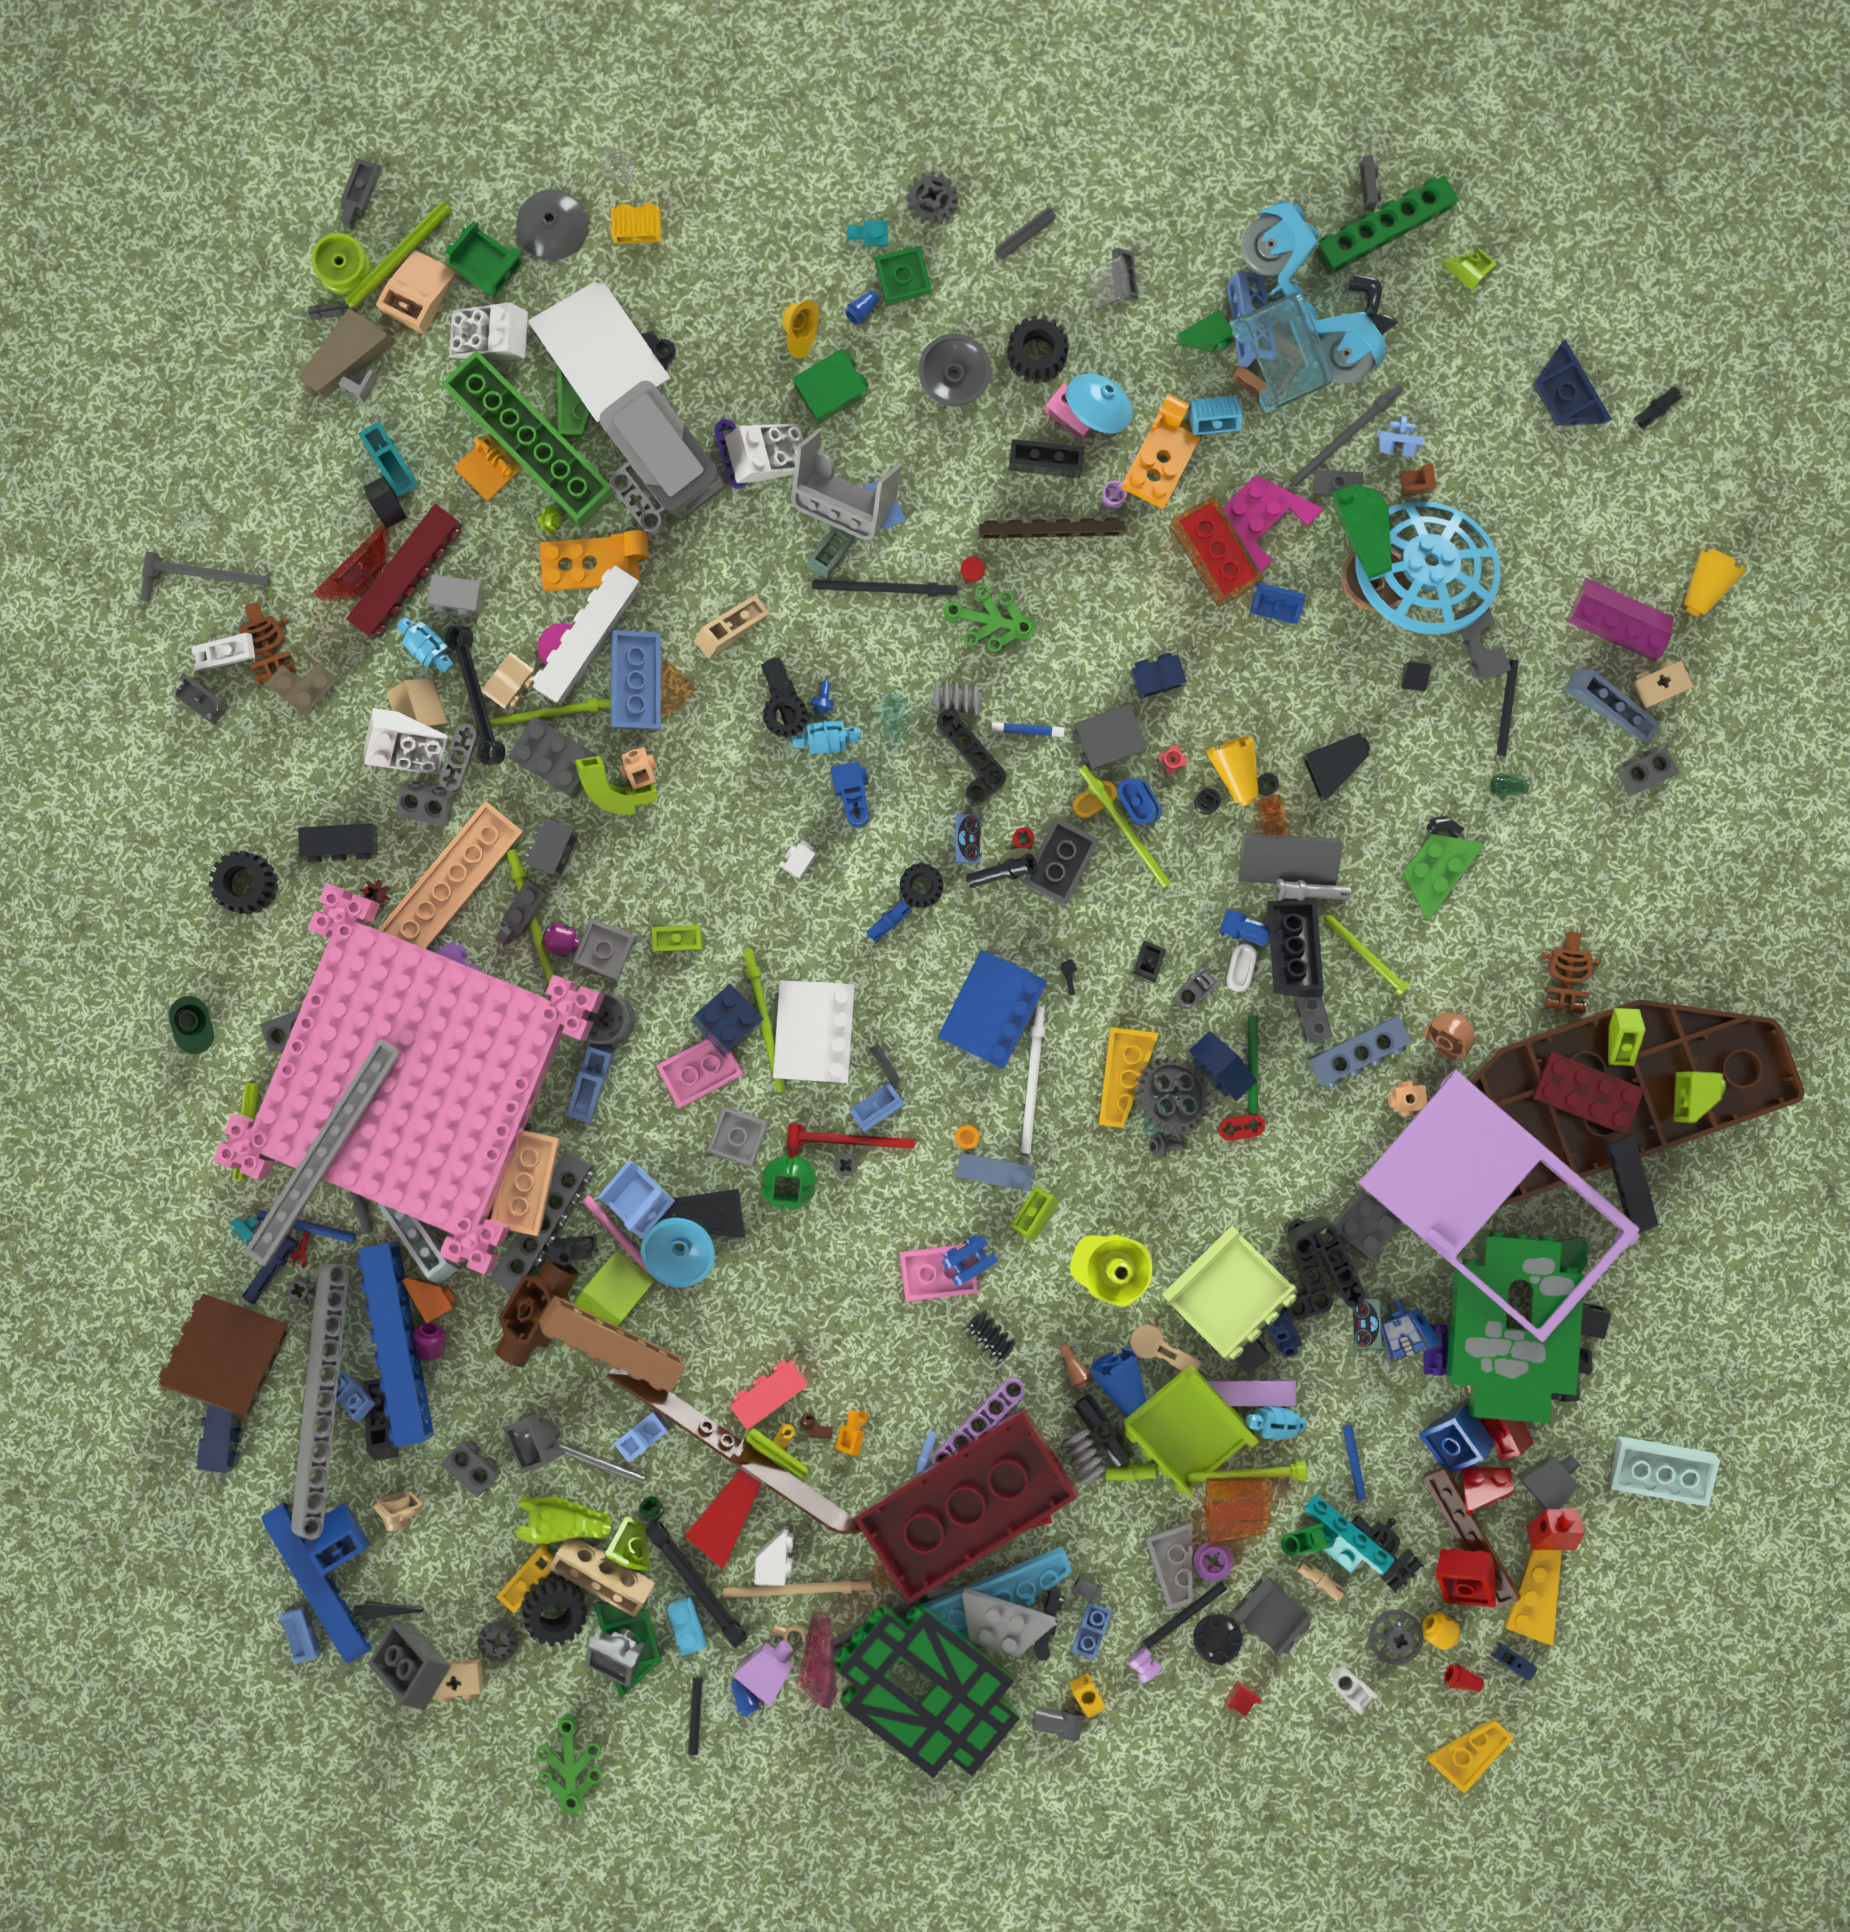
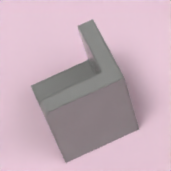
M361 369L350 379L343 376L338 385L347 394L365 402L377 382L378 376L370 369L368 371Z

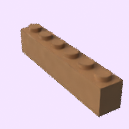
M557 1296L553 1297L539 1320L542 1333L548 1338H558L564 1341L566 1346L574 1350L579 1348L585 1351L590 1358L594 1360L602 1359L611 1368L627 1371L632 1378L639 1381L643 1379L659 1391L664 1389L671 1393L686 1369L682 1357Z

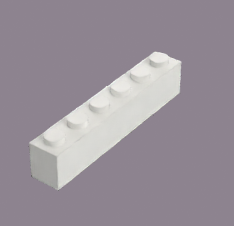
M615 565L612 570L608 569L601 579L603 583L598 590L594 589L588 597L587 601L589 604L584 610L581 609L574 618L576 623L571 630L567 629L560 639L561 645L557 650L554 649L549 654L547 666L544 670L540 669L533 679L535 690L559 706L562 705L641 588V584L637 579Z

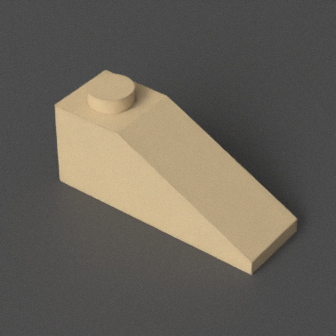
M753 595L703 626L694 642L704 655L711 659L727 649L770 613L756 595Z

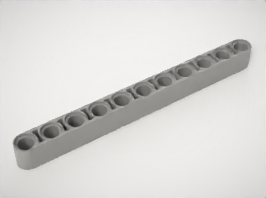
M333 1263L323 1264L317 1273L291 1523L292 1531L296 1536L309 1540L316 1539L321 1535L324 1524L349 1279L347 1268L344 1265ZM335 1270L336 1275L335 1278L332 1280L331 1272ZM332 1294L333 1301L331 1305H329L328 1298ZM330 1320V1327L326 1330V1322ZM327 1344V1346H328V1351H327V1353L324 1355V1354H323V1348H324V1346ZM325 1370V1377L321 1380L320 1374ZM322 1395V1403L318 1405V1398ZM320 1420V1427L318 1430H315V1424ZM317 1445V1453L313 1456V1448ZM315 1471V1477L310 1481V1474ZM312 1496V1503L310 1506H307V1501ZM307 1522H310V1527L305 1532V1525Z

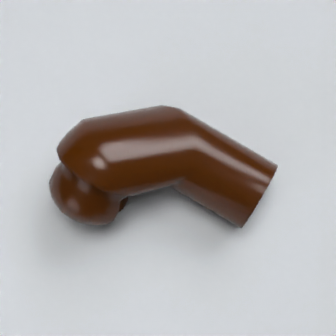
M805 1413L800 1420L801 1427L810 1438L833 1439V1427L820 1426L811 1413Z

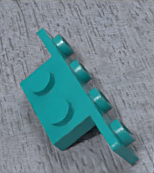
M1317 1494L1303 1508L1318 1523H1324L1323 1531L1327 1543L1331 1545V1548L1324 1549V1551L1350 1573L1362 1559L1380 1575H1384L1394 1562L1392 1556Z

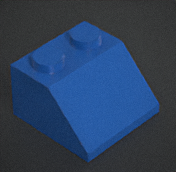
M1467 1403L1449 1411L1419 1433V1436L1442 1467L1447 1466L1450 1473L1484 1460L1496 1445L1478 1418L1469 1414Z

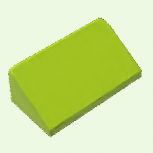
M1035 1185L1010 1225V1228L1035 1242L1060 1200Z

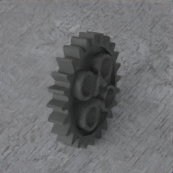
M1170 1056L1165 1059L1160 1057L1155 1062H1150L1147 1064V1067L1140 1071L1142 1075L1136 1078L1139 1084L1133 1088L1139 1092L1138 1095L1133 1097L1134 1100L1141 1103L1136 1109L1144 1110L1141 1118H1149L1148 1126L1155 1123L1156 1132L1164 1128L1165 1135L1173 1132L1174 1136L1181 1133L1185 1135L1190 1130H1195L1199 1124L1204 1122L1203 1117L1209 1113L1205 1108L1211 1105L1209 1101L1205 1100L1211 1093L1203 1089L1208 1086V1083L1200 1082L1204 1075L1196 1076L1197 1067L1189 1069V1061L1181 1064L1180 1057L1173 1061ZM1179 1080L1184 1084V1088L1180 1085ZM1157 1081L1161 1083L1162 1088L1157 1085ZM1160 1104L1165 1108V1112L1161 1110ZM1182 1104L1187 1107L1188 1112L1184 1110Z

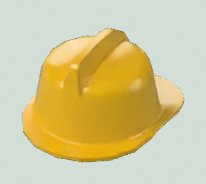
M814 301L792 302L782 316V327L787 333L788 350L793 357L798 359L805 358L808 355L816 339L820 313Z

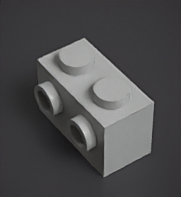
M432 574L427 603L437 613L448 614V611L458 612L459 616L472 617L473 614L480 615L484 586L480 581Z

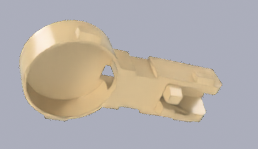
M1155 1324L1141 1325L1133 1331L1130 1344L1137 1358L1141 1360L1142 1358L1150 1359L1153 1357L1164 1359L1181 1371L1192 1364L1198 1371L1202 1361L1198 1360V1357L1193 1354L1189 1355L1178 1348L1175 1349L1169 1346V1343L1163 1340V1336L1158 1330L1159 1327Z

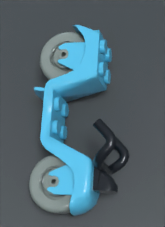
M1281 199L1275 205L1258 212L1257 217L1259 218L1254 220L1246 229L1241 244L1243 259L1247 266L1259 275L1268 277L1279 275L1278 286L1269 293L1270 298L1281 292L1306 329L1314 335H1323L1316 350V361L1321 373L1330 381L1338 384L1354 383L1362 379L1370 371L1373 364L1376 368L1381 365L1387 353V346L1382 335L1399 322L1395 317L1388 314H1377L1382 296L1381 283L1374 277L1353 274L1348 290L1361 291L1368 294L1366 313L1358 312L1321 320L1315 319L1317 312L1310 302L1304 303L1301 299L1303 296L1302 290L1296 282L1291 284L1290 280L1317 247L1319 235L1312 224L1309 226L1303 221L1305 214L1298 204L1293 206L1291 202L1285 203Z

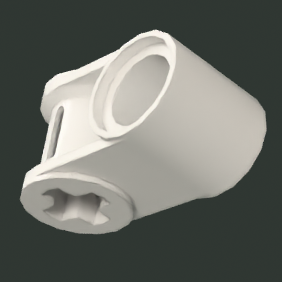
M1339 1667L1332 1671L1330 1676L1331 1684L1359 1714L1363 1715L1365 1707L1373 1699H1377L1378 1695L1348 1669ZM1342 1677H1349L1347 1684L1343 1686L1338 1685Z

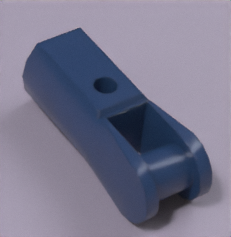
M1498 1642L1499 1647L1495 1653L1490 1655L1526 1681H1530L1537 1672V1667L1506 1645ZM1509 1652L1512 1656L1508 1662H1505L1503 1658Z

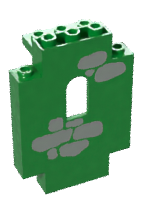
M1489 1231V1235H1481V1244L1475 1243V1253L1480 1254L1479 1264H1477L1475 1259L1462 1258L1461 1263L1506 1303L1511 1283L1520 1279L1527 1281L1532 1288L1530 1323L1536 1329L1542 1327L1585 1277V1274L1577 1273V1268L1562 1267L1560 1271L1562 1242L1554 1241V1236L1539 1235V1239H1529V1234L1514 1233V1237H1504V1232ZM1454 1267L1446 1382L1451 1385L1471 1386L1470 1415L1480 1418L1550 1423L1551 1394L1577 1395L1583 1297L1544 1342H1541L1528 1330L1506 1328L1507 1312Z

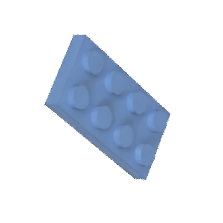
M611 631V728L657 731L661 729V633Z

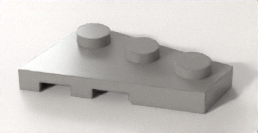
M1192 1521L1145 1536L1169 1610L1193 1603Z

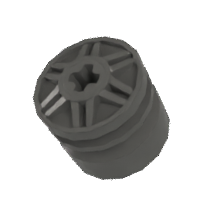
M599 992L605 996L598 1013L590 1012L587 1020L594 1022L587 1040L602 1045L620 1044L634 1030L636 1022L634 1009L621 996ZM604 1017H613V1021L604 1022Z

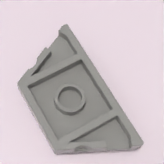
M965 1587L963 1588L962 1598L970 1642L1018 1657L1055 1625L1056 1617Z

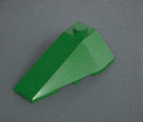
M1353 484L1332 492L1335 513L1368 579L1392 571L1389 508L1380 491Z

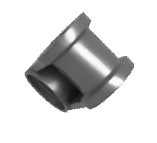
M1205 965L1198 969L1175 993L1174 999L1178 1007L1189 1009L1195 1006L1221 983L1206 971L1207 967ZM1183 991L1191 993L1193 999L1190 1004L1182 1001L1181 994Z

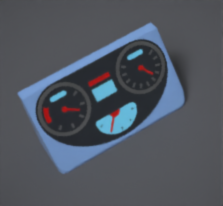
M956 813L957 864H980V815Z

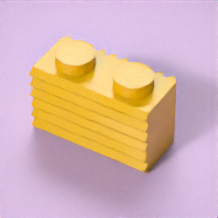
M644 203L641 207L620 204L617 208H611L614 244L662 242L659 206Z

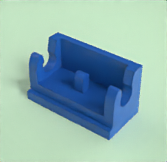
M1259 583L1255 589L1250 613L1297 625L1298 619L1301 617L1306 594Z

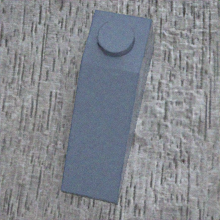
M960 1153L956 1177L1030 1191L1034 1167Z

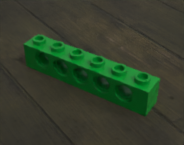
M1443 175L1438 179L1432 177L1423 184V187L1417 190L1412 188L1402 195L1403 198L1397 201L1392 199L1382 205L1381 210L1375 213L1373 210L1369 211L1357 223L1349 222L1340 228V232L1334 235L1329 233L1319 240L1316 253L1328 274L1331 275L1453 209L1459 199L1446 176ZM1422 198L1430 199L1432 204L1424 203ZM1401 209L1409 210L1411 215H1404ZM1386 220L1391 226L1385 227L1380 221ZM1359 232H1367L1370 238H1363ZM1339 243H1346L1349 249L1344 250L1340 248Z

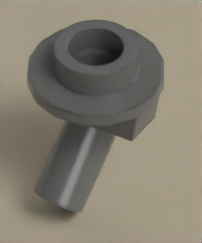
M1155 1133L1150 1138L1149 1150L1153 1156L1160 1158L1166 1156L1167 1150L1183 1152L1184 1142L1168 1140L1167 1135Z

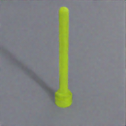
M1305 1460L1294 1461V1464H1289V1467L1190 1473L1187 1479L1191 1483L1290 1477L1296 1481H1307V1466Z

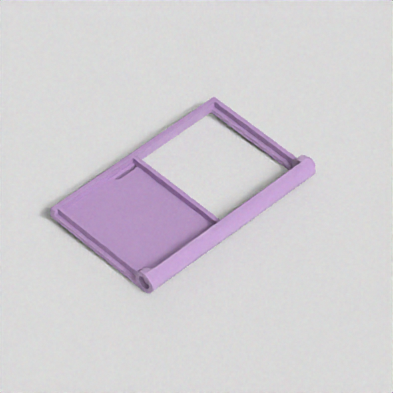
M1456 1069L1448 1074L1440 1084L1437 1093L1369 1171L1357 1181V1183L1541 1342H1544L1626 1246L1633 1245L1640 1236L1638 1234V1226ZM1541 1161L1618 1227L1619 1231L1614 1237L1616 1242L1542 1327L1536 1329L1462 1265L1456 1256L1533 1167Z

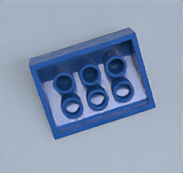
M981 950L938 1037L1004 1069L1048 981Z

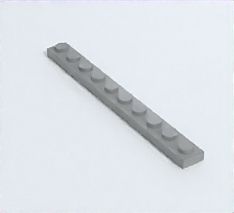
M378 1039L245 1249V1254L263 1266H268L402 1054V1051L385 1040Z

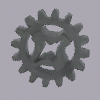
M934 171L931 172L930 177L922 173L921 180L915 177L913 179L915 186L909 185L908 192L910 194H906V201L910 202L907 204L908 211H913L912 217L915 219L920 216L921 224L929 220L930 226H933L935 220L940 225L943 224V217L950 220V211L956 212L955 203H958V196L955 195L957 188L956 186L951 187V178L944 181V174L941 173L939 177H935ZM923 188L922 194H919L918 198H916L918 192ZM929 196H932V197H933L934 199H936V200H935V201H932V199H931V198H928V197H929ZM948 200L946 206L943 209H941L942 203Z

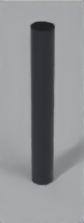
M693 1677L689 1755L698 1754L703 1681L701 1677Z

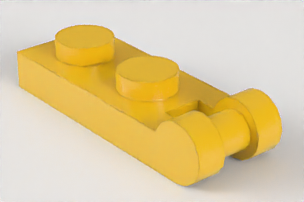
M542 1544L496 1596L513 1613L519 1609L522 1601H525V1592H531L529 1586L533 1583L539 1584L538 1579L542 1577L545 1579L552 1571L549 1567L555 1556L547 1550L549 1547L546 1544ZM540 1557L548 1563L544 1569L536 1563Z

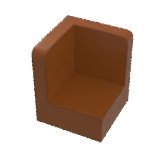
M1425 464L1420 470L1406 471L1400 474L1403 496L1432 493L1436 488L1433 464Z

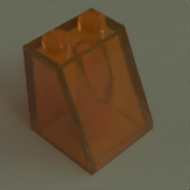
M1206 1477L1204 1524L1210 1547L1267 1534V1524H1271L1272 1519L1271 1509H1268V1502H1272L1273 1493L1272 1487H1268L1265 1477Z

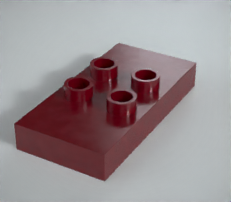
M1023 1407L858 1511L854 1520L907 1604H910L1077 1499L1079 1491L1031 1416Z

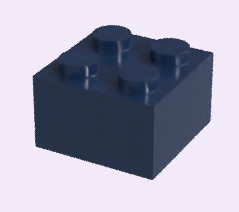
M729 983L693 1016L691 1022L725 1057L762 1023L763 1017Z

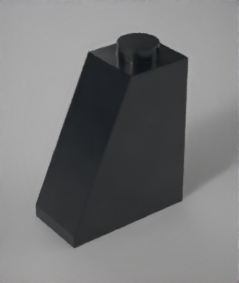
M1361 733L1307 753L1302 757L1320 802L1329 798L1369 756V743L1365 737L1362 738Z

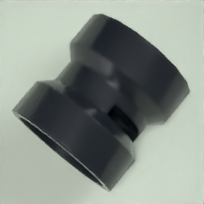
M1212 788L1201 790L1194 800L1196 810L1203 815L1214 813L1221 803L1219 793Z

